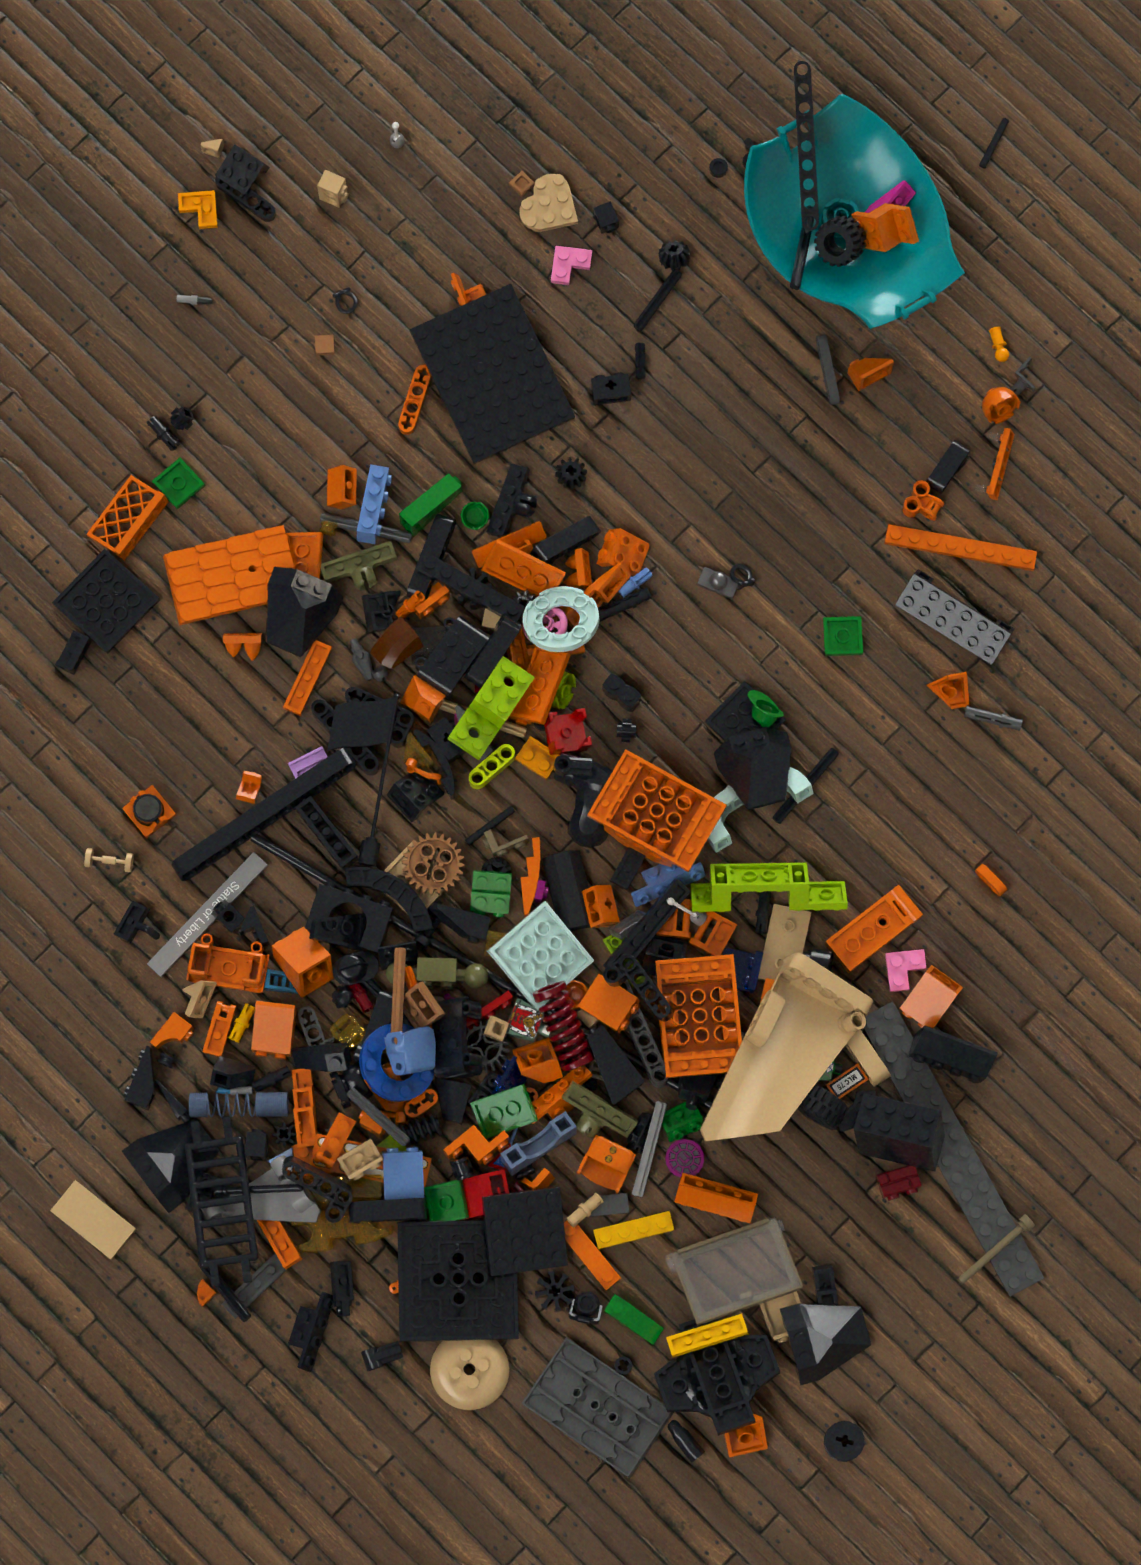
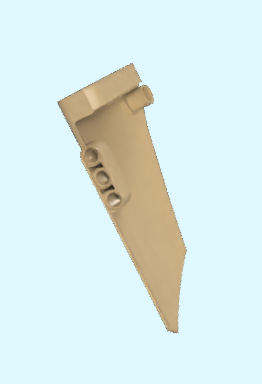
M794 953L786 957L771 989L764 995L701 1126L700 1131L704 1141L779 1132L856 1031L865 1027L866 1016L873 1004L872 998L802 953Z

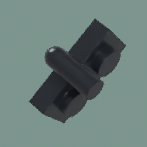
M132 901L116 928L114 935L129 943H132L138 930L147 933L155 940L160 938V934L156 930L143 923L150 909Z

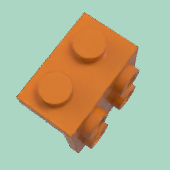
M621 528L609 529L604 537L603 547L598 553L596 564L601 567H614L620 562L632 577L641 571L649 549V543Z

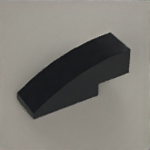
M832 1265L812 1267L817 1304L838 1305Z

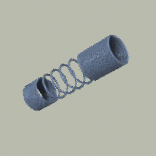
M207 1092L189 1094L190 1118H207L208 1113L212 1118L216 1109V1101L220 1117H223L225 1114L226 1103L231 1117L235 1114L236 1104L238 1105L240 1116L243 1117L247 1103L251 1117L255 1115V1111L257 1117L288 1116V1092H257L253 1115L250 1110L248 1092L245 1097L243 1115L240 1111L238 1093L235 1096L234 1110L231 1115L227 1092L225 1094L223 1114L221 1115L218 1093L216 1092L212 1116L210 1114Z

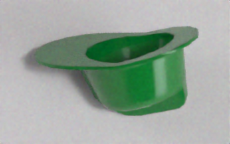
M756 690L748 692V698L753 704L752 717L762 727L769 728L775 723L777 718L784 716L783 712L767 695Z

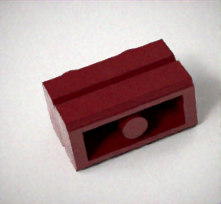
M908 1165L876 1175L881 1196L883 1199L888 1198V1201L900 1198L899 1194L904 1192L907 1195L917 1193V1188L921 1187L917 1169L914 1166Z

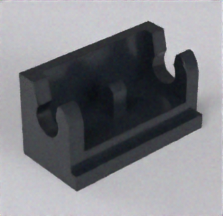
M73 630L55 666L74 675L92 643L90 638Z

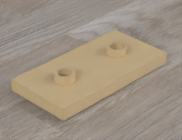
M773 904L757 979L765 981L766 978L775 980L786 957L794 953L803 954L811 917L810 911L789 910L787 906Z

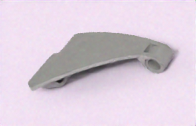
M280 1156L270 1163L272 1169L249 1183V1186L297 1183L283 1175L282 1164L286 1157ZM305 1187L301 1192L250 1194L254 1220L317 1223L321 1212L310 1191ZM244 1203L201 1209L207 1220L245 1214Z

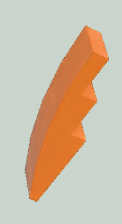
M619 562L584 590V594L590 598L592 597L599 608L603 602L609 603L631 577V574ZM567 607L564 613L566 614L568 624L574 628L579 624L580 616L576 610Z
M540 837L532 838L534 857H526L528 876L521 877L524 918L531 912L539 880L541 862Z
M310 1069L291 1070L294 1088L292 1089L294 1100L293 1112L298 1148L314 1146L317 1134L313 1073Z

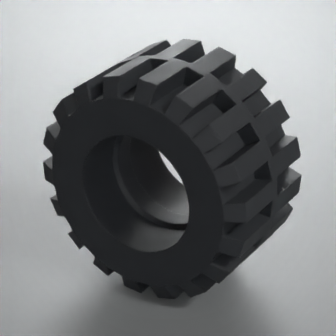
M837 216L818 228L819 230L815 234L817 238L814 239V243L817 244L815 250L819 251L820 254L818 256L820 258H824L823 262H830V266L836 265L841 267L854 261L863 253V248L866 246V243L863 241L866 240V235L862 234L864 230L859 228L860 224L858 221L854 223V219L851 217L847 219V216ZM835 233L840 234L845 239V250L839 248L835 243Z
M814 1085L797 1108L814 1122L831 1130H837L849 1110L841 1099L818 1085Z

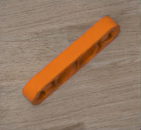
M426 365L416 367L401 412L398 427L399 431L404 435L414 432L431 381V375ZM423 370H425L427 375H424L422 380L423 383L419 382V373H422ZM415 387H421L423 393L421 395H414L412 390ZM415 404L418 407L417 411L410 413L407 410L408 405ZM407 416H408V417H411V418H410V426H411V427H408L407 429H404V425H402V424H406V422H407Z

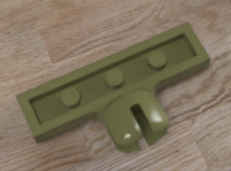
M389 541L322 563L321 572L324 581L328 583L345 577H351L355 588L364 591L366 590L364 586L365 581H367L369 589L374 587L377 582L373 569L396 561L397 556L392 542Z
M574 1081L571 1082L562 1095L563 1100L583 1112L576 1122V1126L581 1134L586 1132V1137L594 1138L603 1126H608L627 1138L638 1123L637 1119Z

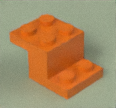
M884 203L870 213L856 211L851 214L854 219L853 222L856 223L858 221L860 224L859 228L864 230L862 234L866 235V240L863 241L866 243V246L863 249L887 252L901 242L909 244L919 242L910 207Z
M473 1125L443 1150L446 1157L450 1160L460 1157L464 1153L463 1149L465 1148L480 1166L482 1163L486 1165L493 1160V1154L497 1151L500 1153L509 1146L508 1142L510 1139L504 1130L492 1141L488 1142L476 1126Z

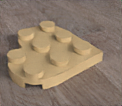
M547 174L538 178L533 188L534 195L527 197L521 202L520 220L524 226L532 229L534 232H543L578 224L570 187L561 174Z

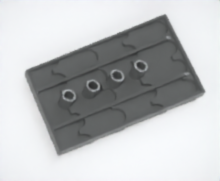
M567 1337L521 1403L628 1478H631L674 1413L667 1412L663 1403Z

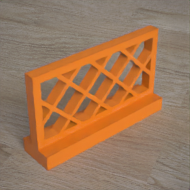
M130 475L86 535L125 561L169 501L165 494L154 490ZM134 482L138 485L139 491L129 493L128 488ZM152 493L154 495L150 501H143L142 494ZM140 495L141 503L131 505L130 497ZM127 498L128 506L118 508L117 502L120 499ZM141 507V514L132 517L131 509ZM128 510L129 518L120 520L119 512ZM116 513V521H106L108 514ZM130 522L131 527L129 530L121 532L120 524ZM117 525L118 533L108 535L107 527ZM99 528L105 529V536L97 537L94 533ZM119 537L120 542L115 548L112 547L109 539Z

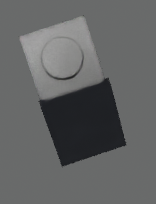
M252 906L239 932L243 935L256 930V932H253V936L264 947L269 945V941L255 907Z

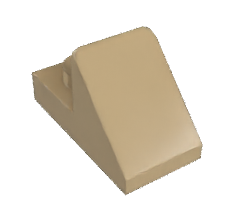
M201 980L182 989L192 996L185 1015L191 1018H203L216 987V982Z

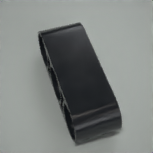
M954 440L926 482L929 486L942 494L968 456L970 449Z

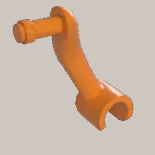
M407 759V772H415L427 779L437 780V785H441V774L423 771L416 767L418 763L416 759Z

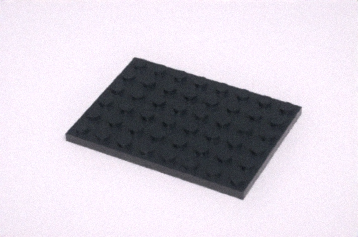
M512 284L409 329L473 465L575 418L574 412Z

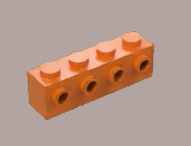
M682 1173L674 1202L683 1206L700 1209L701 1211L736 1219L740 1222L751 1223L758 1194Z

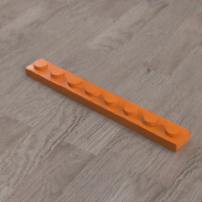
M890 524L887 526L884 543L1034 571L1037 551Z

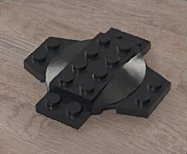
M694 1319L679 1324L681 1332L719 1321V1319L697 1326ZM744 1335L680 1355L655 1372L654 1376L667 1412H699L707 1417H711L719 1436L756 1423L750 1403L756 1391L780 1374V1369L767 1335Z

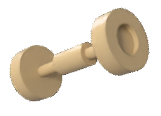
M87 848L84 866L91 868L93 860L113 865L121 863L125 864V872H132L134 854L127 853L125 860L111 856L95 857L94 849Z

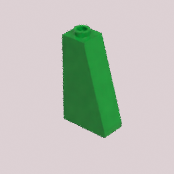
M448 473L399 513L400 525L415 537L462 492L461 481L456 476L452 477Z

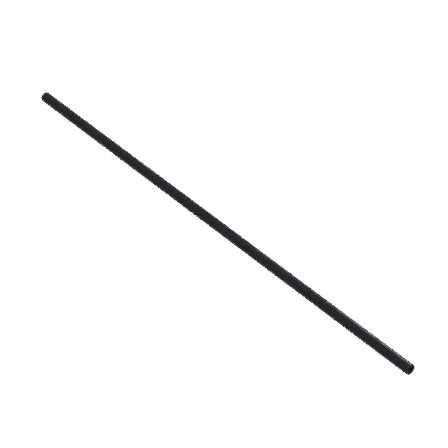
M257 834L251 838V842L321 883L330 882L336 884V889L342 891L344 888L351 889ZM355 891L354 895H357V896H360V897L362 896L361 894H359V893H357V892ZM393 914L391 924L415 938L418 934H424V932L414 933L412 924ZM432 936L429 938L430 947L449 958L457 959V962L467 968L469 965L477 963ZM487 969L488 981L505 991L509 990L512 995L531 1005L513 983ZM554 1008L543 1013L550 1015L558 1010ZM566 1017L557 1018L555 1020L560 1022ZM581 1024L579 1029L584 1030V1037L587 1038L590 1035L588 1031L591 1029ZM620 1047L633 1066L646 1073L641 1059ZM660 1073L654 1076L659 1081L665 1079L664 1075ZM668 1078L666 1085L678 1092V1080ZM708 1098L705 1104L700 1105L710 1110L713 1101Z

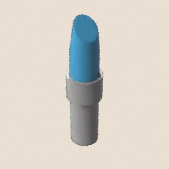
M243 1086L230 1090L218 1087L216 1092L220 1094H226L227 1092L231 1095H236V1093L246 1094L247 1092L248 1094H253V1087Z

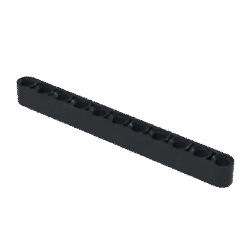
M346 748L336 751L177 857L171 864L181 881L191 879L296 809L295 807L308 797H314L355 769L356 762Z

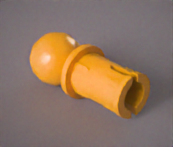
M993 327L989 329V333L993 342L992 348L997 349L995 351V358L999 362H1005L1009 358V351L1004 348L1007 343L1003 339L1001 327Z

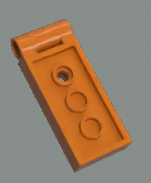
M897 885L826 940L825 945L830 951L834 952L836 959L849 974L919 920L923 914L901 886ZM884 920L886 925H880L879 921Z

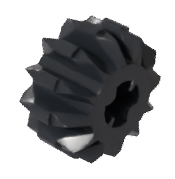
M677 240L674 242L668 241V244H662V247L659 249V262L665 269L671 268L673 271L677 268L680 270L681 266L686 267L687 262H690L689 248L683 241L679 243Z
M568 457V462L562 459V465L556 466L558 471L555 472V477L559 478L557 480L558 484L564 483L563 488H567L570 485V488L573 490L574 484L581 487L580 481H586L584 475L587 474V470L583 469L585 464H578V458L574 462H572L571 457ZM569 471H572L574 475L570 476Z

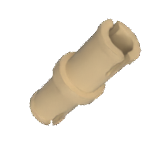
M594 1193L585 1203H580L577 1210L566 1217L568 1223L573 1228L576 1227L586 1216H591V1212L604 1202L597 1193Z

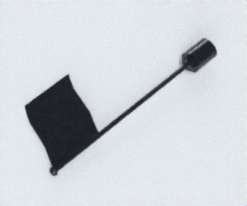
M394 694L393 698L378 701L339 704L335 706L327 751L341 747H368L387 742L371 835L366 837V840H362L358 864L377 867L381 843L377 842L378 839L374 838L398 699L401 698L399 694Z

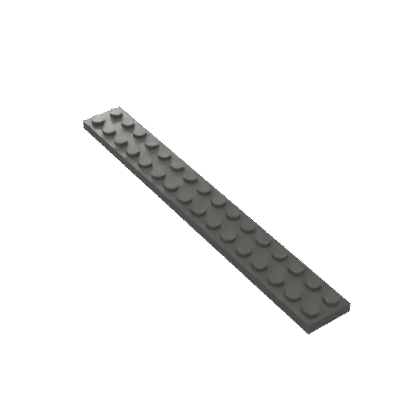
M891 1002L868 1014L863 1030L874 1050L891 1074L889 1078L901 1100L905 1103L941 1111L945 1138L937 1166L986 1254L1009 1234L1016 1225L928 1064L925 1062H915L912 1057L908 1056L913 1037L894 1002ZM1021 1234L990 1260L1009 1297L1044 1279Z

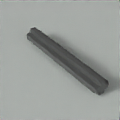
M351 1088L348 1091L347 1096L399 1144L405 1146L409 1142V1137L355 1088Z

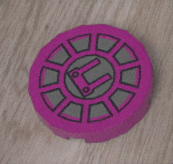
M677 1140L670 1145L666 1152V1166L670 1173L676 1177L681 1178L682 1173L695 1176L703 1167V1151L692 1140Z

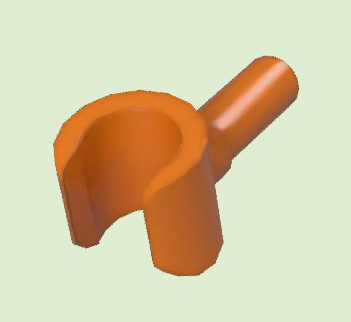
M380 1110L383 1114L395 1118V1124H406V1115L403 1112L391 1113Z

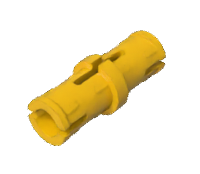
M247 1003L244 1004L239 1017L234 1021L235 1025L228 1039L236 1043L240 1042L245 1029L249 1027L248 1023L255 1011V1007L249 1006Z

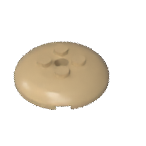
M497 1340L442 1341L436 1348L431 1360V1381L437 1394L449 1405L462 1410L481 1409L492 1404L503 1393L509 1378L508 1358ZM468 1364L475 1366V1372L472 1375H467L464 1372V1367Z

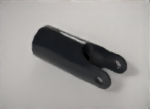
M672 1420L668 1424V1430L671 1432L675 1443L691 1463L705 1453L692 1434L682 1427L677 1420Z

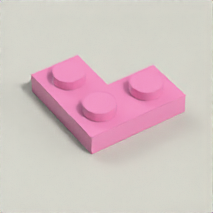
M555 246L551 283L569 285L571 268L590 270L592 250Z
M924 949L885 953L889 992L908 991L907 971L926 970Z

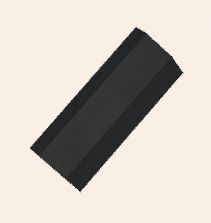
M568 850L543 858L542 862L554 912L570 931L590 927L582 891L589 887L580 850Z

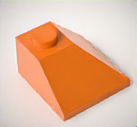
M883 358L857 359L850 363L847 373L857 390L860 391L890 375L894 361L893 359Z
M414 675L400 703L432 724L446 695L417 675Z
M549 1038L512 1050L521 1075L542 1083L552 1082L563 1077Z
M753 1414L756 1423L724 1434L729 1458L768 1449L763 1418L761 1416Z

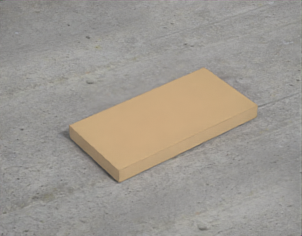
M76 1180L50 1210L111 1260L136 1230L135 1227Z

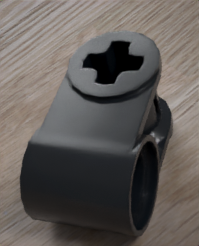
M468 1155L450 1161L454 1177L457 1181L474 1175Z

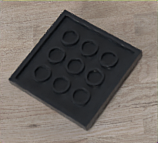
M104 549L52 604L108 654L160 601V598Z
M560 1187L482 1196L490 1276L568 1266Z

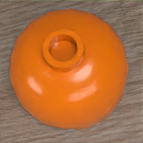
M1006 387L992 388L986 393L982 401V410L990 423L994 421L995 424H999L1014 415L1013 411L1015 408L1019 409L1021 402L1017 395Z

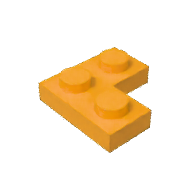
M215 190L178 193L179 213L198 212L199 229L218 228Z

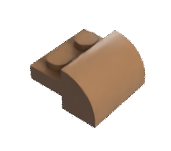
M423 981L417 983L405 993L403 1012L414 1028L430 1026L445 1015V1012Z

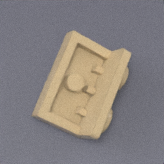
M370 1138L341 1155L337 1160L349 1180L353 1178L355 1181L365 1175L363 1173L369 1168L374 1170L382 1165L380 1161L383 1158Z

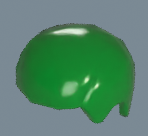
M481 502L468 503L463 507L460 514L462 523L471 530L482 529L489 520V511Z

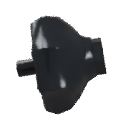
M348 985L338 986L332 993V1002L335 1003L338 1009L342 1007L347 1008L352 1002L353 992L349 989Z

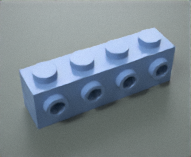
M370 464L357 527L358 542L376 544L377 536L381 535L382 525L379 524L380 519H384L385 508H383V504L387 503L389 492L386 490L387 486L391 485L392 475H389V467Z

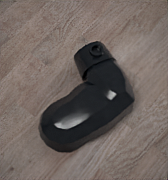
M562 753V755H565L567 757L582 758ZM592 761L591 776H559L555 773L553 778L569 787L573 786L578 791L575 809L567 824L568 834L573 842L588 848L601 845L608 837V833L604 830V825L587 817L588 812L613 772L595 761ZM559 762L557 765L561 770L568 767L565 762Z

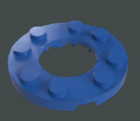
M386 1024L373 1031L364 1041L359 1056L360 1071L363 1079L372 1088L371 1090L381 1098L394 1102L408 1101L419 1096L429 1087L434 1077V1071L432 1069L413 1073L410 1078L404 1081H396L389 1078L381 1066V1055L386 1048L384 1037L391 1033V1024ZM403 1024L402 1033H405L415 1028Z

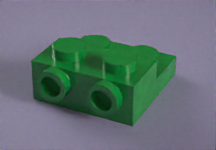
M474 870L470 911L480 915H485L486 912L493 913L495 917H505V914H509L512 873Z

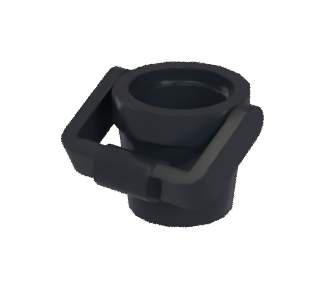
M580 1293L576 1299L572 1298L568 1317L580 1323L597 1325L600 1322L603 1304H600L598 1297L594 1293ZM573 1306L578 1314L572 1313ZM598 1312V1317L592 1318Z

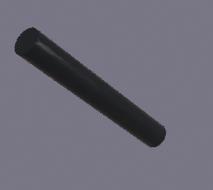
M1002 118L979 164L980 167L986 168L1009 123L1008 119Z
M509 806L465 839V842L470 846L481 838L485 831L493 829L512 815L515 810L512 806Z

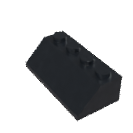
M924 1026L914 1035L908 1056L912 1057L915 1062H925L931 1064V1067L934 1069H944L950 1071L949 1073L953 1076H963L972 1083H981L987 1078L998 1052Z

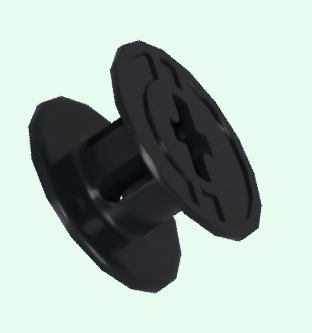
M840 1421L833 1424L826 1431L824 1447L831 1458L847 1462L861 1454L865 1438L862 1430L856 1424L850 1421ZM843 1436H846V1440L851 1441L852 1445L846 1444L843 1447L841 1442L836 1441V1438L842 1439Z

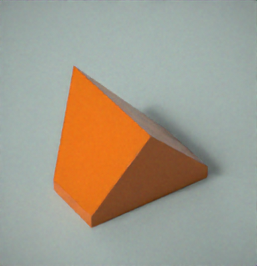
M966 672L947 675L926 685L951 709L970 706Z

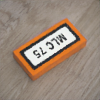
M857 1063L825 1086L829 1092L841 1099L869 1079Z

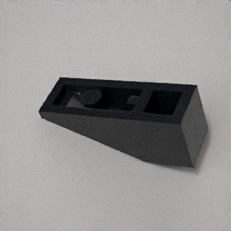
M441 904L430 906L429 910L461 938L468 939L467 942L479 944L480 941L487 939L490 917Z
M348 1042L291 1049L296 1068L324 1072L344 1071L348 1069L352 1061Z

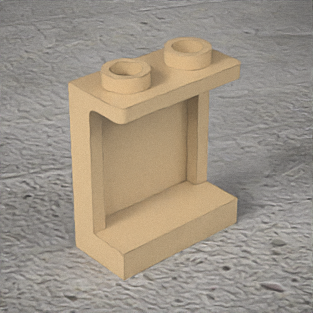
M797 1291L759 1304L772 1342L777 1341L780 1344L789 1340L787 1330L784 1328L780 1308L801 1303Z

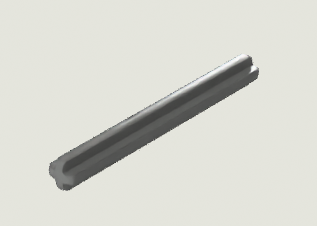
M327 513L321 514V524L357 532L358 520ZM382 526L381 535L378 537L410 543L412 534Z

